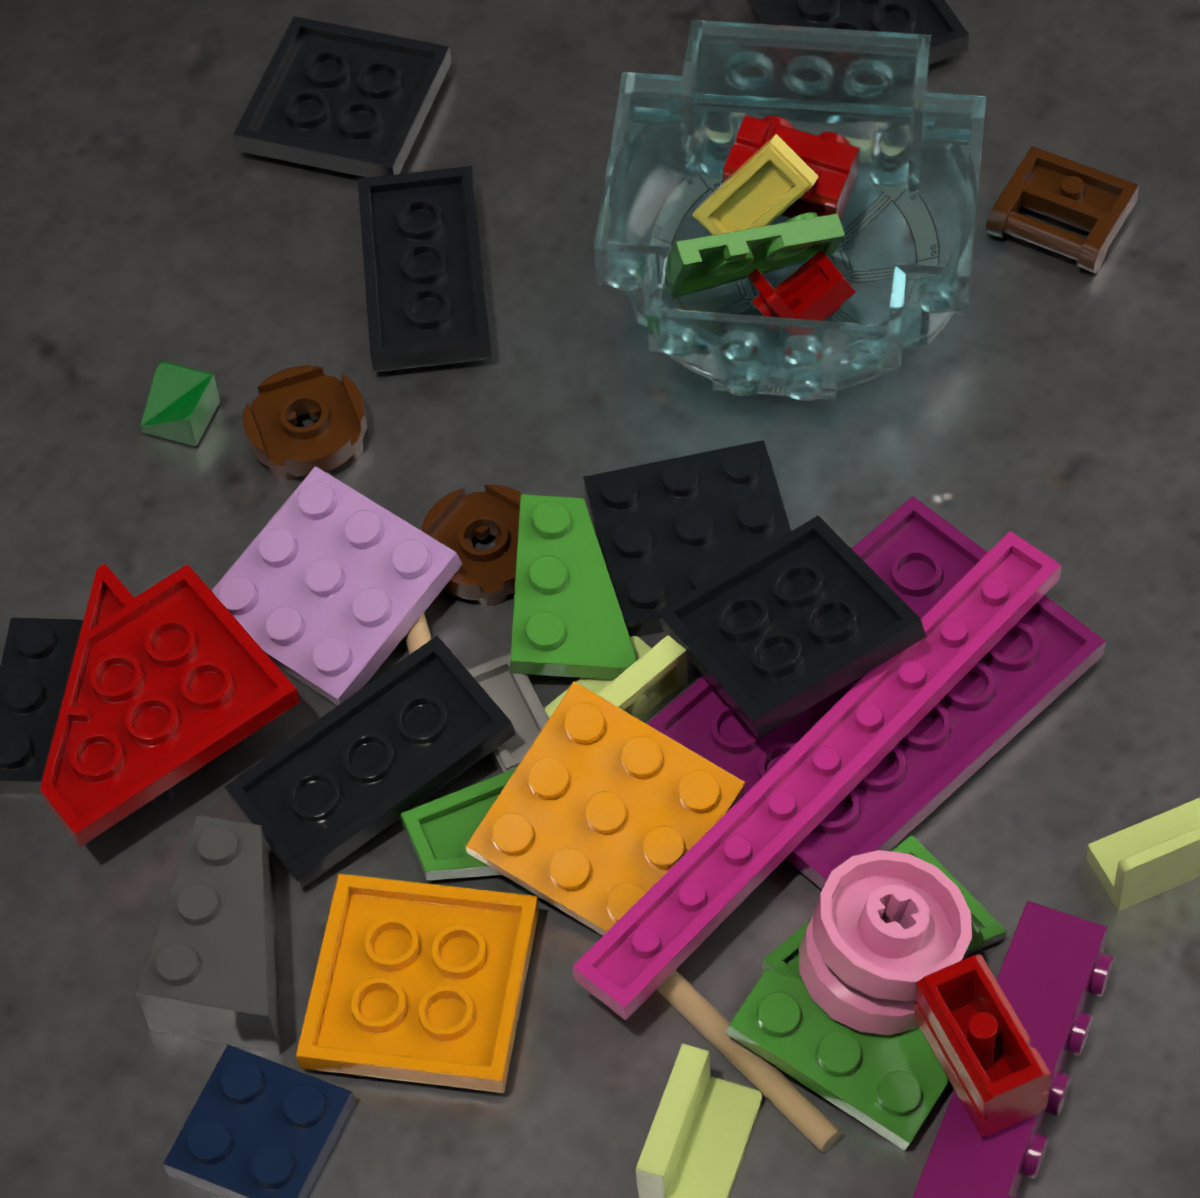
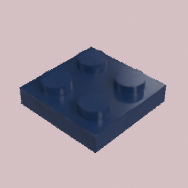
M227 1044L163 1163L167 1175L224 1198H307L355 1105L353 1093L350 1090Z

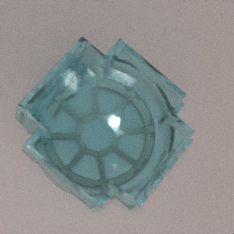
M691 20L683 76L622 72L594 243V258L597 285L613 286L621 290L626 305L636 322L647 326L649 351L664 352L684 367L712 380L713 390L728 391L738 396L769 394L790 396L801 401H811L817 398L836 400L837 390L871 381L892 370H899V366L902 364L903 350L928 345L943 330L955 312H968L987 96L928 92L931 35ZM745 115L759 119L769 115L778 116L789 121L797 130L814 135H819L822 132L837 133L845 137L852 146L860 148L857 180L840 221L845 237L834 254L828 256L856 293L847 299L835 314L822 321L763 316L752 302L760 292L749 278L673 299L670 252L677 241L712 235L692 214L708 196L723 184L724 165L732 146L735 144L737 133ZM780 215L770 225L784 223L791 218ZM804 263L764 273L763 275L776 288Z

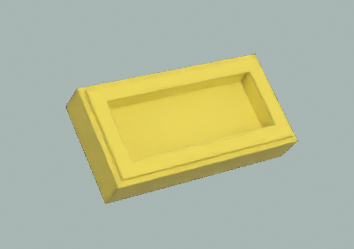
M775 134L696 208L692 216L712 235L768 226L809 190L819 176Z

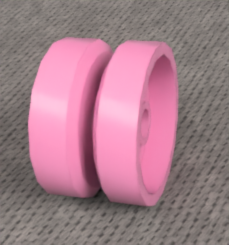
M877 850L852 856L831 871L820 893L813 916L799 946L800 976L810 997L832 1019L859 1032L893 1035L917 1029L919 1025L914 1018L915 1002H917L915 998L916 982L924 976L962 960L972 939L971 911L956 884L936 866L911 854Z

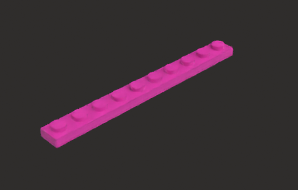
M1009 531L921 619L926 637L866 673L572 966L574 980L626 1021L1060 580L1061 564Z

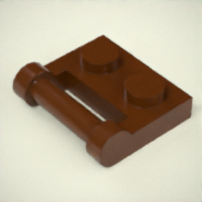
M1031 146L993 205L987 219L986 232L1002 239L1006 238L1007 235H1011L1075 259L1079 268L1096 273L1104 261L1107 249L1137 202L1139 185ZM1022 206L1090 233L1087 238L1019 214L1018 211Z

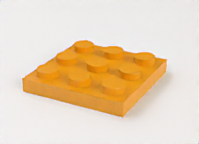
M574 681L466 845V850L468 854L599 934L604 935L737 803L745 790V782Z
M338 874L296 1052L299 1068L504 1093L539 915L538 896Z

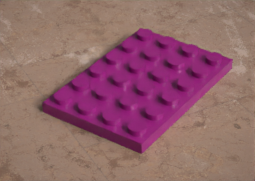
M914 496L851 548L921 619L988 553ZM1044 595L785 859L818 887L823 889L831 871L850 857L877 850L890 851L1104 655L1106 641ZM704 676L647 724L744 781L745 790L738 799L739 801L863 676L760 739Z

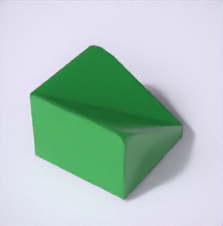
M161 361L154 374L140 425L141 432L196 447L220 403L214 374Z

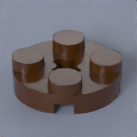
M303 365L281 370L266 378L258 386L259 395L253 400L251 407H249L247 402L244 409L243 425L252 453L261 463L269 467L274 477L285 481L294 480L299 476H307L315 466L327 472L343 463H350L356 460L362 454L364 448L362 440L367 429V418L362 395L351 379L341 374V381L334 376L325 375L323 367ZM308 414L312 420L319 419L311 426L296 427L298 424L297 416Z
M484 485L485 492H473L465 495L464 488L453 491L441 498L430 509L422 524V532L457 552L463 564L443 589L461 598L477 600V602L485 606L500 605L509 598L510 594L515 593L520 499L522 493L502 485ZM490 534L496 536L495 546L486 550L474 549L473 543L470 541L474 537L484 540Z

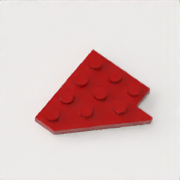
M104 563L96 570L41 781L40 792L44 802L76 843L82 847L300 703L297 688L188 564L134 598Z

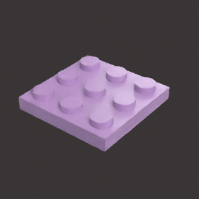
M315 466L213 588L212 592L279 668L338 706L367 684L463 564L457 552Z

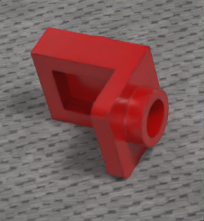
M822 249L776 288L773 287L758 268L748 275L760 292L752 300L758 310L774 328L784 321L799 339L823 319L835 314L841 305L856 293Z

